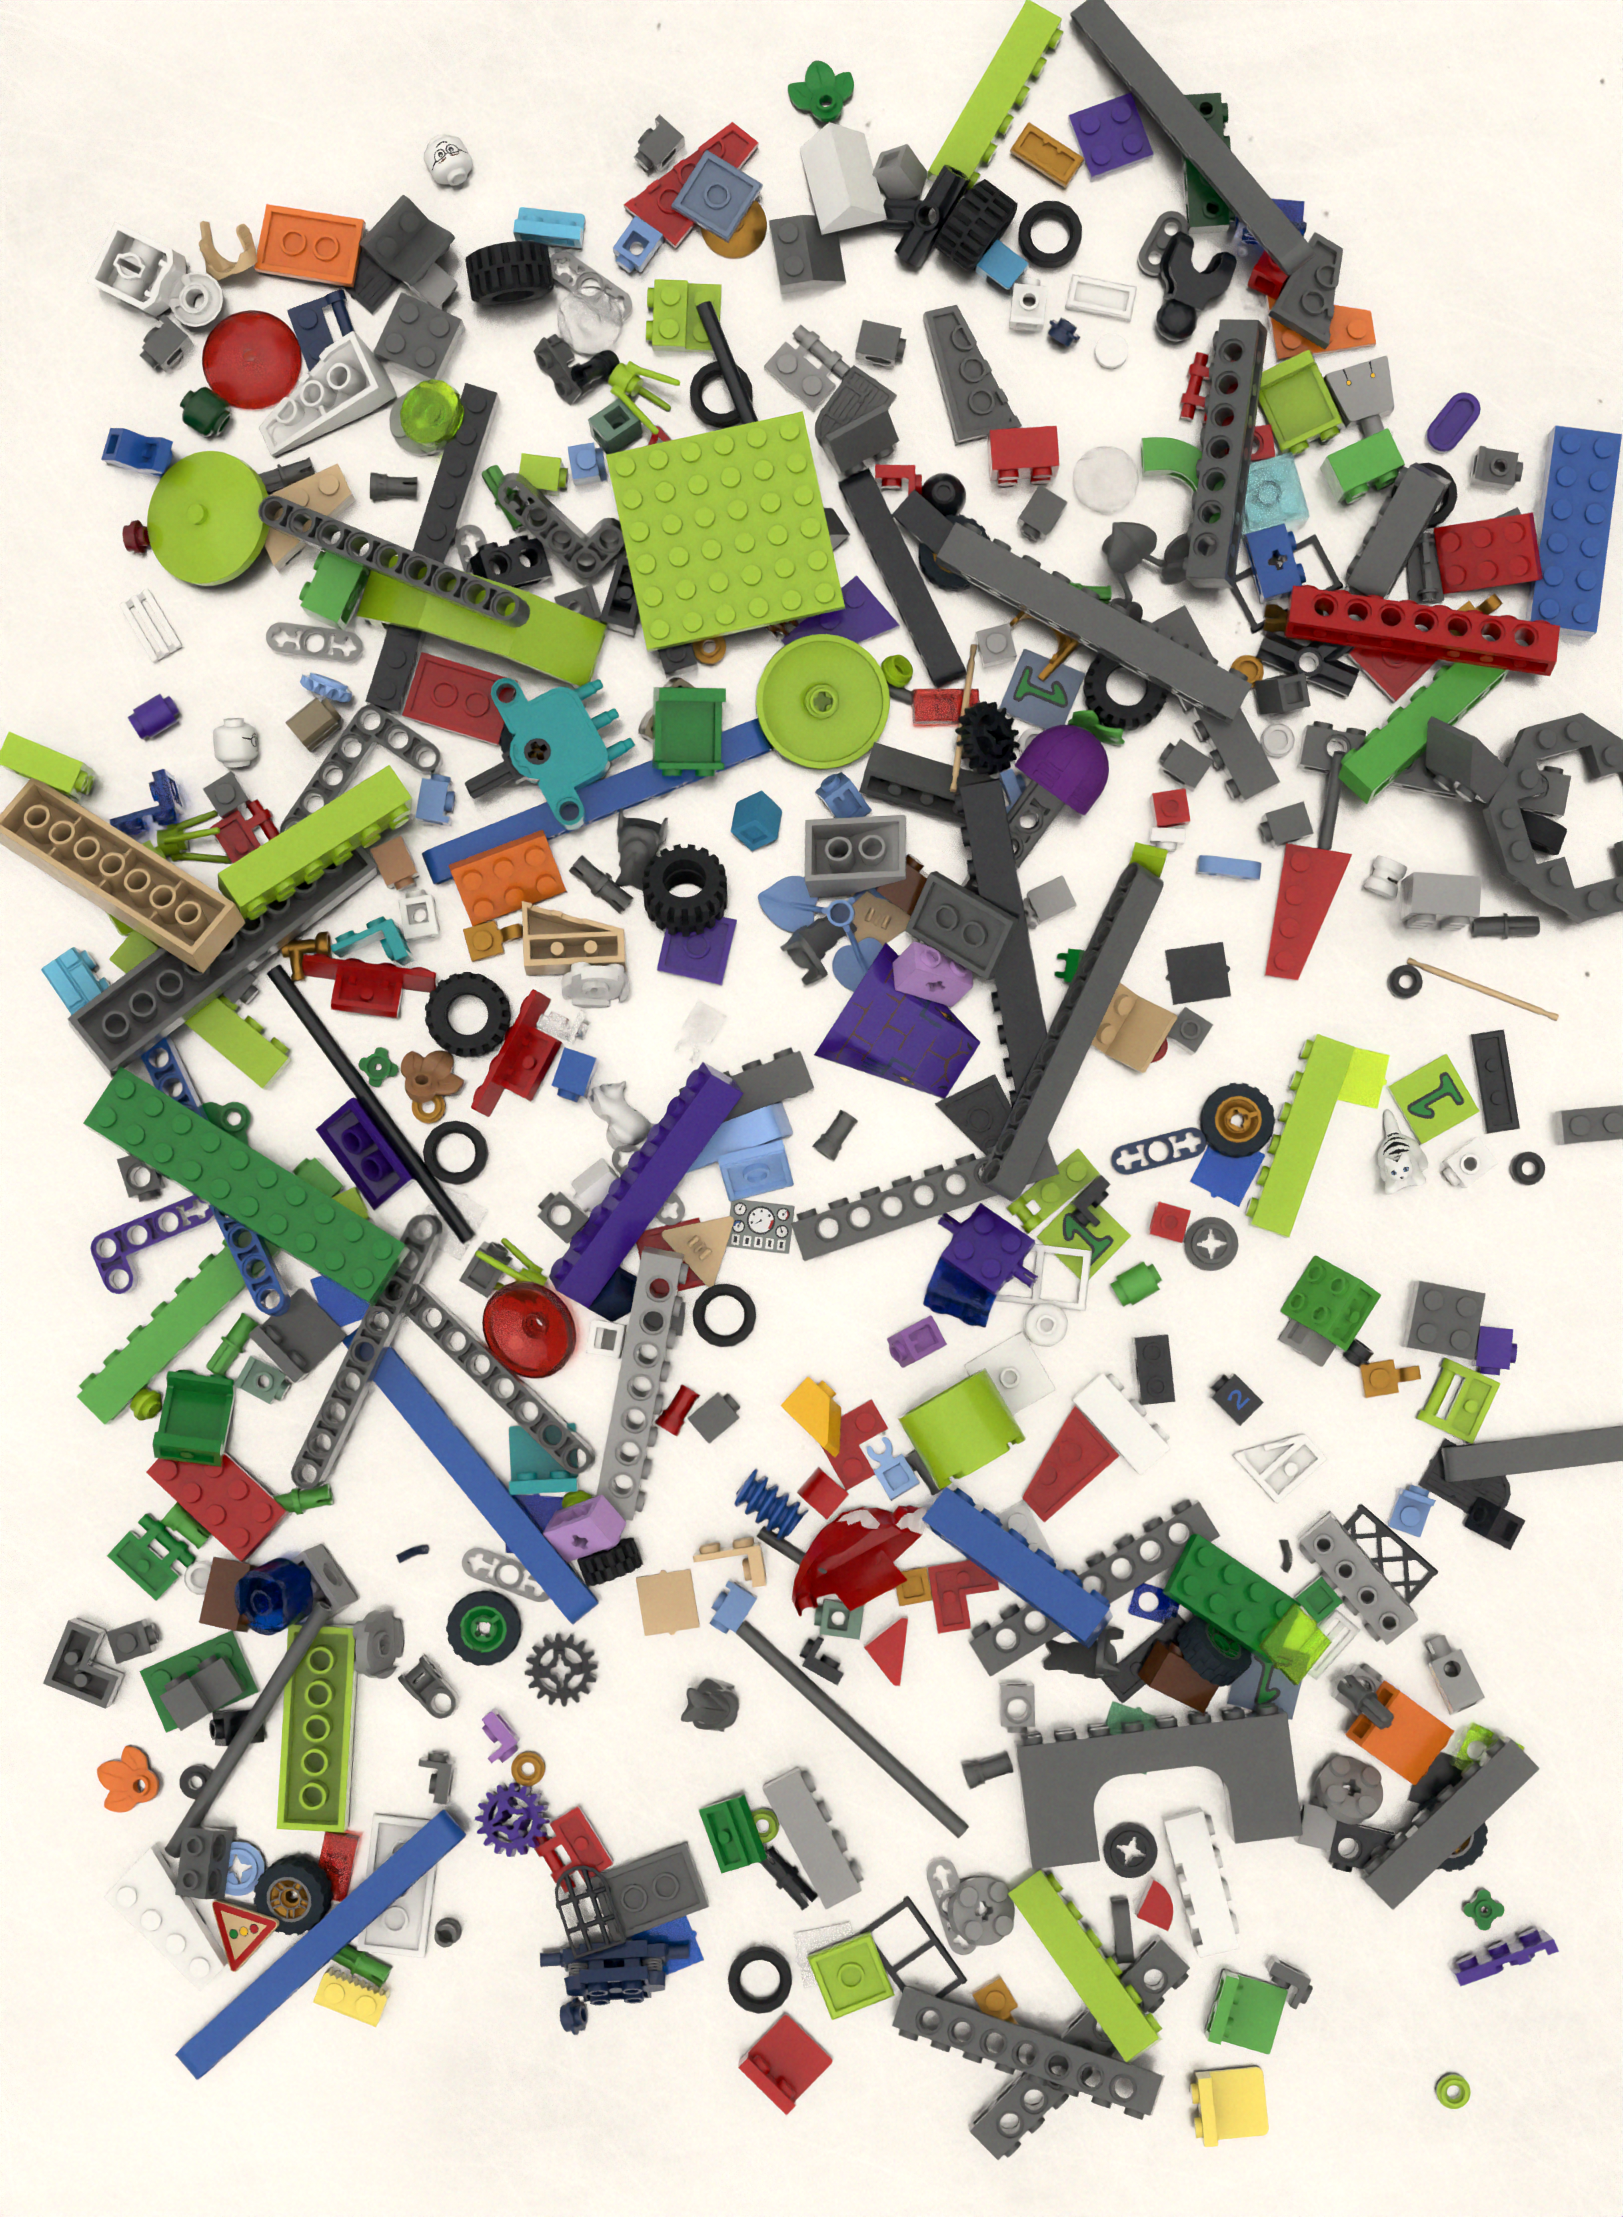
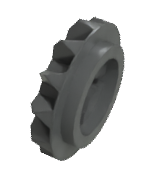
M1207 1217L1196 1221L1190 1227L1186 1234L1184 1246L1187 1256L1193 1264L1204 1270L1215 1271L1228 1266L1234 1260L1238 1251V1237L1234 1228L1225 1220ZM1209 1229H1212L1215 1240L1226 1242V1245H1220V1247L1215 1248L1213 1259H1210L1208 1248L1197 1246V1243H1202V1241L1208 1239Z

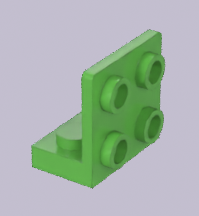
M1314 1256L1281 1308V1312L1320 1334L1336 1347L1346 1352L1378 1302L1381 1294L1361 1279L1318 1256Z
M1223 1970L1204 2034L1207 2041L1219 2045L1223 2041L1260 2053L1270 2054L1288 1994L1287 1989Z

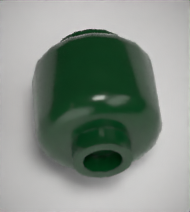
M201 387L196 392L188 391L180 403V407L184 409L182 421L204 437H209L213 434L219 435L225 429L232 416V413L229 412V402L208 387Z

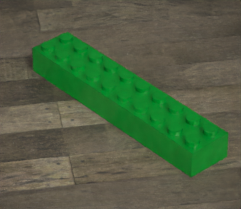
M121 1066L83 1122L92 1132L371 1307H374L410 1251L406 1244Z

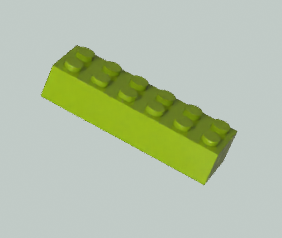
M388 765L217 873L218 888L224 897L236 904L243 919L249 917L250 920H254L267 911L266 905L276 899L282 902L296 892L294 888L304 881L310 884L319 879L324 874V868L332 863L338 866L346 862L353 855L351 851L362 845L364 848H367L381 838L379 833L389 827L395 830L409 820L408 815L411 814L412 797L392 767Z
M292 1622L288 1625L287 1651L304 1623ZM324 1624L284 1688L276 1829L342 1833L348 1829L357 1672L354 1668L356 1658V1640L353 1637L354 1625Z

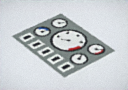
M742 1199L731 1201L730 1216L733 1217L734 1224L726 1247L789 1254L792 1233L791 1223H793L795 1206Z

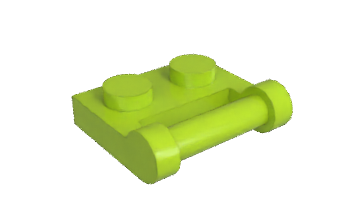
M1444 1358L1440 1366L1443 1368L1425 1409L1420 1410L1417 1419L1473 1444L1501 1383ZM1455 1374L1463 1377L1464 1380L1446 1419L1443 1420L1436 1415Z

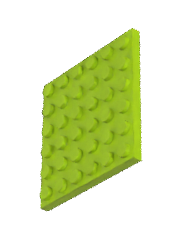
M803 411L606 455L648 652L845 609Z

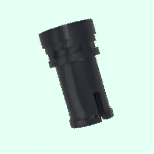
M604 350L593 356L591 360L574 366L571 370L572 380L575 382L584 378L576 384L582 387L596 379H605L610 377L620 361L613 351Z

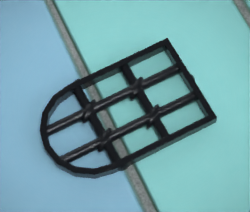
M584 1865L575 1866L565 1871L558 1879L555 1887L556 1908L559 1910L574 1960L595 1953H602L604 1950L626 1943L610 1893L611 1888L601 1873L594 1868ZM577 1870L582 1871L587 1886L586 1892L575 1895L569 1876L570 1873ZM588 1871L596 1874L604 1886L593 1890ZM565 1879L570 1895H568L567 1899L559 1901L558 1890L560 1883ZM603 1892L607 1893L613 1914L602 1917L596 1900L598 1898L597 1894ZM590 1897L596 1916H594L595 1920L584 1923L578 1904H580L579 1900ZM569 1903L573 1904L578 1922H576L577 1926L571 1928L567 1927L561 1906ZM615 1919L622 1940L611 1944L605 1925H607V1921ZM599 1924L605 1946L593 1950L587 1931H589V1927ZM581 1930L588 1952L576 1955L570 1934Z

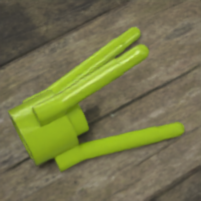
M631 361L627 365L619 363L608 380V385L612 387L610 393L620 398L653 434H658L659 430L627 395L635 396L639 393L651 402L669 411L671 406L642 387L643 379L640 378V375L674 386H679L680 381L670 376L639 367Z
M215 810L180 823L169 824L167 829L157 830V845L165 856H171L172 861L193 860L231 863L227 856L183 852V850L188 849V840L220 833L218 827L188 833L185 831V828L216 817L217 811Z
M502 1238L501 1243L529 1270L522 1268L519 1273L479 1250L475 1252L476 1257L516 1279L513 1285L518 1287V1289L501 1283H497L494 1289L515 1295L523 1301L527 1297L535 1301L548 1277L541 1274L543 1268L534 1264L506 1238Z

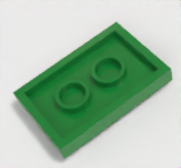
M228 1631L139 1671L166 1733L178 1728L159 1697L167 1692L164 1685L185 1672L189 1678L200 1671L197 1665L214 1654L218 1660L225 1655L227 1656L247 1690L211 1713L260 1692L235 1631Z

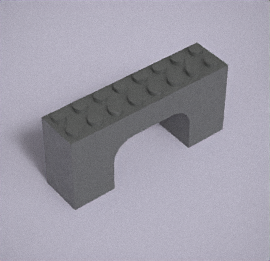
M1275 1703L1255 1705V1711L1244 1712L1241 1707H1230L1221 1709L1222 1715L1215 1716L1208 1714V1711L1204 1713L1198 1711L1188 1713V1719L1177 1720L1174 1715L1155 1717V1723L1143 1725V1722L1137 1719L1122 1721L1121 1728L1110 1729L1108 1724H1096L1087 1726L1088 1732L1076 1733L1074 1728L1054 1730L1055 1736L1042 1737L1041 1732L1021 1734V1740L1014 1741L1029 1862L1032 1870L1100 1861L1094 1817V1802L1099 1790L1106 1782L1115 1777L1152 1771L1198 1766L1215 1772L1220 1777L1223 1785L1229 1836L1235 1844L1303 1835L1287 1712L1282 1708L1278 1709V1705H1275Z

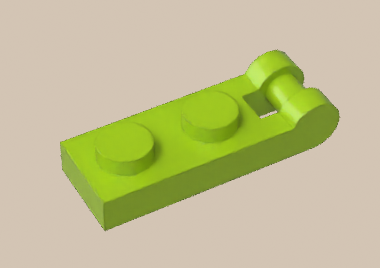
M1079 1148L1057 1165L1060 1174L1038 1181L1007 1207L1012 1216L1016 1214L1024 1223L1022 1227L1027 1233L1035 1229L1100 1174ZM1032 1199L1041 1208L1035 1215L1026 1206Z

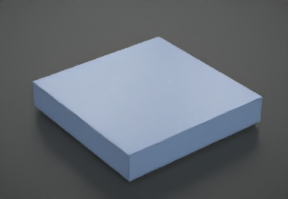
M783 1140L717 1156L729 1201L794 1185Z

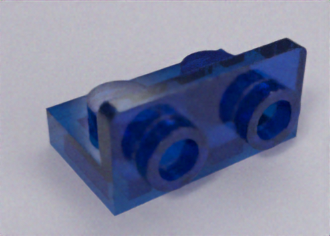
M939 1257L926 1289L923 1305L929 1307L935 1313L948 1314L961 1319L968 1325H978L985 1328L997 1295H992Z

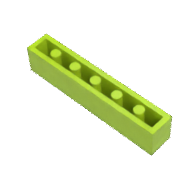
M1026 0L930 166L927 179L934 182L943 166L950 165L963 172L971 180L964 193L978 183L981 174L977 171L983 161L988 164L998 147L993 144L998 134L1002 133L1005 135L1014 120V117L1010 115L1016 104L1019 106L1023 105L1031 90L1027 87L1031 77L1035 76L1038 78L1047 63V60L1043 58L1049 47L1055 49L1064 33V31L1060 30L1062 18L1031 0Z
M133 930L109 960L123 972L128 973L158 950L159 945ZM223 994L184 1022L264 1090L269 1088L292 1060L286 1055L289 1051L286 1045L276 1037H273L271 1041L260 1033L264 1027L250 1015L245 1019L235 1012L238 1005L233 1004Z
M1320 1034L1314 1035L1312 1040L1306 1039L1300 1058L1306 1060L1302 1071L1296 1070L1289 1089L1293 1090L1294 1094L1291 1103L1285 1102L1278 1120L1283 1122L1279 1135L1273 1134L1267 1153L1273 1155L1269 1166L1263 1165L1256 1184L1260 1185L1261 1189L1258 1198L1252 1197L1245 1215L1250 1217L1248 1225L1285 1238L1290 1237L1354 1053V1046Z
M1039 1870L1010 1891L1008 1895L1127 2063H1131L1163 2040L1158 2033L1163 2028L1151 2012L1147 2015L1139 2006V2003L1143 2000L1132 1984L1126 1987L1119 1978L1123 1971L1112 1956L1106 1959L1100 1951L1099 1947L1103 1943L1094 1930L1090 1928L1086 1931L1079 1921L1083 1915L1072 1900L1067 1903L1059 1893L1064 1888L1052 1872L1047 1875L1044 1871Z

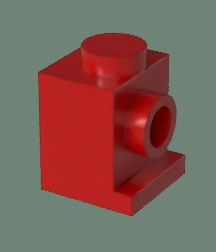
M1264 250L1252 270L1247 286L1276 300L1289 277Z

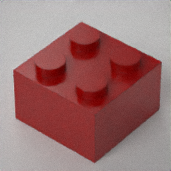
M1057 426L995 429L989 431L987 445L990 481H997L999 486L1016 485L1019 479H1031L1032 484H1043L1051 482V477L1057 476L1060 466Z

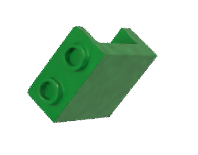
M653 687L652 768L662 769V776H682V769L695 770V776H715V770H724V763L721 762L722 702H726V688Z
M189 1370L168 1371L166 1377L167 1389L158 1432L154 1433L152 1443L154 1458L221 1467L236 1394L234 1380L220 1374L203 1376L196 1375Z

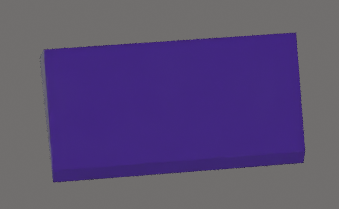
M357 1098L349 1099L315 1129L373 1210L382 1206L416 1181Z

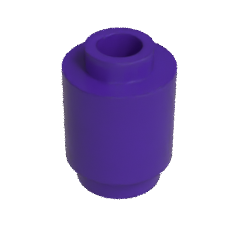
M159 693L133 709L134 713L128 716V719L141 739L147 736L152 738L178 722L175 715L180 713L170 695L164 698Z

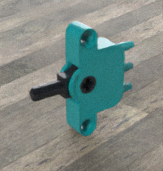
M511 678L497 680L491 688V696L513 740L510 745V751L501 755L504 760L503 762L465 782V787L470 796L476 799L512 779L515 780L516 784L527 780L538 784L561 827L574 830L582 826L586 820V811L577 791L601 779L607 773L610 761L627 753L629 749L635 746L632 738H627L624 741L621 740L606 748L597 730L612 723L613 720L619 717L615 708L604 711L593 718H590L582 700L596 694L598 690L603 688L601 680L596 679L593 682H588L575 690H571L568 687L553 688L530 701H527L521 687L515 680ZM507 687L515 689L516 697L513 701L503 703L498 699L502 689ZM539 747L541 751L546 750L543 753L544 759L538 761L536 757L531 758L534 755L533 749ZM567 805H575L579 808V815L572 821H566L561 817V811Z

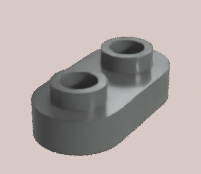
M1167 211L1156 220L1138 255L1139 266L1146 274L1152 276L1161 275L1160 263L1152 264L1148 257L1152 254H1157L1160 259L1162 258L1166 246L1173 236L1166 234V226L1172 225L1176 228L1177 232L1188 233V222L1181 213Z

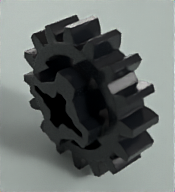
M986 701L965 708L966 715L959 716L958 718L962 727L955 729V732L961 735V740L956 742V745L964 749L961 758H969V768L978 767V774L988 773L992 775L1000 773L1002 770L1011 767L1009 761L1017 759L1013 749L1020 747V744L1014 741V736L1018 735L1019 731L1012 730L1011 725L1014 722V718L1007 719L1005 717L1007 709L1005 707L997 709V702L987 704Z
M558 1632L553 1642L547 1636L543 1637L545 1646L542 1648L535 1644L532 1649L537 1654L536 1657L528 1656L526 1658V1661L533 1665V1668L525 1671V1675L533 1676L534 1678L528 1685L529 1689L538 1687L540 1691L537 1694V1698L540 1699L545 1694L548 1695L549 1705H553L556 1698L561 1700L563 1707L567 1706L568 1698L570 1697L576 1703L580 1702L579 1692L582 1691L585 1694H589L591 1690L586 1683H593L597 1680V1677L590 1674L591 1670L598 1668L597 1663H590L589 1661L595 1654L594 1650L585 1652L583 1648L586 1641L582 1640L577 1645L574 1643V1634L572 1633L567 1640H563L561 1633ZM566 1648L575 1651L582 1661H574L567 1655ZM553 1649V1659L550 1663L539 1665L543 1655ZM559 1654H561V1661H563L564 1666H570L571 1671L565 1674L563 1684L559 1673L553 1672L552 1669L558 1665ZM584 1674L580 1684L570 1690V1680L573 1676ZM541 1678H549L554 1682L557 1691L547 1687Z

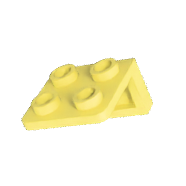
M1247 2067L1195 2072L1196 2083L1190 2084L1192 2104H1198L1199 2117L1194 2118V2129L1196 2138H1201L1204 2147L1218 2146V2140L1263 2136L1268 2133L1264 2076L1261 2068Z

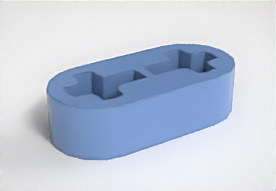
M1199 855L1197 873L1244 880H1260L1262 863Z

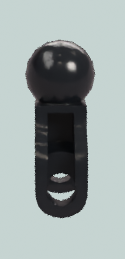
M1181 231L1175 233L1170 238L1160 261L1161 275L1166 283L1163 298L1169 301L1159 308L1155 321L1159 333L1166 339L1175 342L1185 340L1192 335L1197 327L1198 317L1196 311H1203L1209 299L1221 295L1228 289L1237 264L1236 257L1233 254L1220 252L1212 257L1204 271L1198 272L1191 261L1194 241L1191 236Z

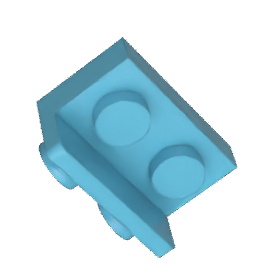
M520 207L518 219L514 220V237L516 241H534L547 245L582 248L585 216L579 213Z

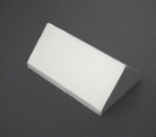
M829 122L800 147L821 235L887 220L877 179L872 175L874 168L865 134Z

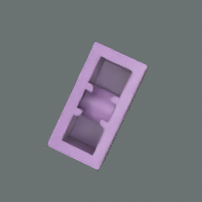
M913 942L893 962L896 991L953 1007L973 987L971 970L931 946Z
M599 1495L556 1511L542 1535L566 1562H570L582 1557L591 1556L593 1553L601 1550L608 1551L614 1548L620 1542V1535L627 1523L603 1495Z

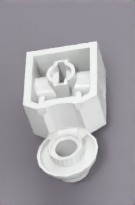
M114 222L86 281L96 288L155 317L171 307L179 321L193 327L204 326L213 321L221 311L223 303L222 289L217 280L209 274L202 272L186 274L185 256L118 222ZM203 293V304L195 308L194 299L197 295Z

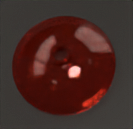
M241 311L223 319L210 332L203 348L202 367L206 381L212 391L226 399L230 406L249 411L263 410L280 403L295 388L302 370V351L294 332L280 318L263 311ZM247 351L255 352V358L252 361L244 360V354Z
M512 1282L496 1291L485 1306L482 1325L486 1343L489 1349L515 1374L526 1378H545L557 1373L571 1359L576 1345L575 1324L565 1303L550 1289L534 1282ZM536 1318L540 1320L542 1326L538 1324Z

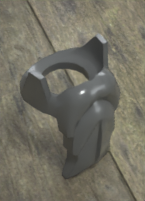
M623 809L619 810L617 835L619 838L618 852L621 853L619 861L621 873L615 882L618 886L632 885L643 891L642 878L644 877L646 865L650 866V859L656 855L658 846L666 838L668 818L665 817L662 824L646 819L626 818L623 815Z
M825 916L824 918L816 919L808 927L805 925L797 929L780 949L787 951L796 965L809 969L801 979L805 985H808L828 975L820 960L826 955L825 951L835 946L837 940L847 934L843 927L833 925ZM849 924L852 932H856L857 927L855 924Z
M1107 1625L1099 1635L1098 1641H1095L1090 1649L1081 1643L1073 1642L1067 1645L1050 1640L1046 1643L1050 1656L1044 1661L1043 1668L1048 1671L1064 1670L1070 1674H1084V1677L1092 1679L1109 1677L1111 1675L1120 1676V1669L1116 1668L1117 1652L1110 1643V1640L1123 1639L1124 1630Z
M705 1679L697 1690L688 1688L686 1695L689 1705L682 1713L681 1721H693L694 1726L698 1729L724 1732L725 1728L735 1723L738 1716L739 1698L730 1691L734 1689V1685L718 1680Z

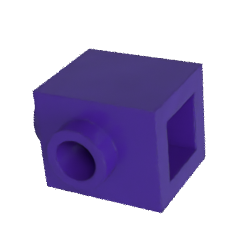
M1480 1326L1474 1360H1472L1471 1366L1480 1367L1481 1374L1500 1375V1369L1510 1370V1363L1515 1364L1517 1357V1343H1512L1514 1329Z

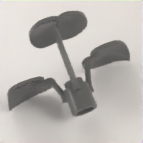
M1113 522L1112 534L1103 542L1102 552L1107 556L1109 567L1117 574L1125 593V599L1114 598L1107 605L1110 607L1112 603L1120 605L1130 612L1128 617L1140 623L1143 616L1142 606L1138 602H1131L1133 596L1123 573L1132 570L1137 564L1142 563V559H1145L1159 567H1163L1161 576L1166 582L1177 583L1186 580L1187 578L1183 572V561L1185 556H1189L1190 543L1188 542L1187 533L1179 535L1167 546L1164 559H1157L1150 555L1157 545V535L1150 527L1134 522Z

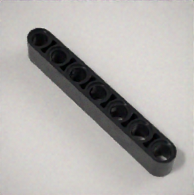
M867 468L838 482L841 493L935 688L939 689L966 676L967 672L891 516L892 514L871 471Z

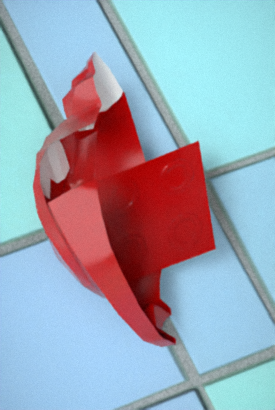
M911 1505L907 1507L898 1506L892 1513L880 1508L861 1507L843 1512L824 1527L803 1557L794 1580L791 1600L799 1617L802 1616V1611L805 1608H817V1598L825 1595L836 1594L847 1609L852 1611L908 1581L893 1562L923 1535L925 1524L922 1518L927 1513L926 1508ZM823 1568L827 1571V1573L824 1574L820 1572L818 1569Z

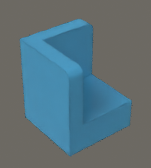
M997 239L977 264L976 273L985 280L991 277L1008 290L1021 274H1025L1029 263Z
M762 790L736 803L731 832L753 851L778 838L782 809Z

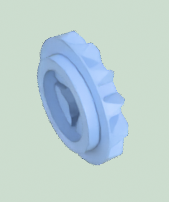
M310 672V675L302 674L300 683L307 690L339 702H349L353 693L347 690V685L314 672Z
M233 1841L231 1843L229 1867L234 1865L235 1854H237L241 1864L251 1865L252 1867L242 1872L241 1883L235 1872L228 1871L225 1893L233 1896H242L254 1890L259 1882L257 1881L258 1878L264 1873L265 1863L260 1851L249 1843Z

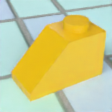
M808 1376L780 1406L824 1449L836 1457L840 1453L841 1407L832 1399L836 1393L823 1380L817 1385Z

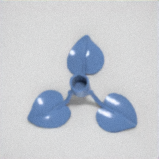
M788 876L777 881L758 895V901L764 913L772 922L784 930L795 932L805 925L808 927L814 922V912L827 914L830 923L843 927L851 945L843 946L835 953L832 969L840 984L849 990H856L883 948L882 944L874 938H865L857 943L849 925L855 917L853 904L867 890L856 892L848 901L835 900L828 908L815 906L818 897L810 898L805 884V877ZM875 888L869 889L873 896L886 899Z

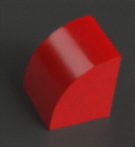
M820 1467L812 1473L797 1491L826 1520L849 1495L843 1487Z
M1151 1876L1135 1911V1915L1139 1919L1168 1931L1173 1920V1903L1163 1884Z

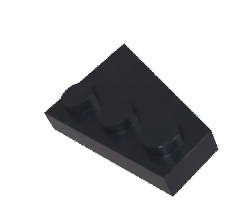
M995 1074L935 1103L986 1156L989 1155L987 1148L996 1145L1012 1111V1107Z

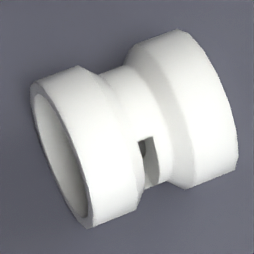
M1377 855L1373 863L1375 869L1373 875L1367 878L1364 887L1378 895L1395 899L1399 891L1397 887L1399 879L1404 878L1408 868L1397 861Z

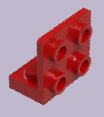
M784 2014L739 2060L738 2068L787 2116L796 2106V2100L832 2064L833 2059L789 2015Z

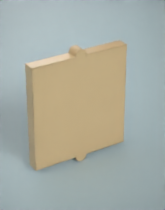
M691 1569L674 1572L661 1570L660 1574L636 1577L645 1636L668 1632L670 1635H674L676 1631L700 1627Z

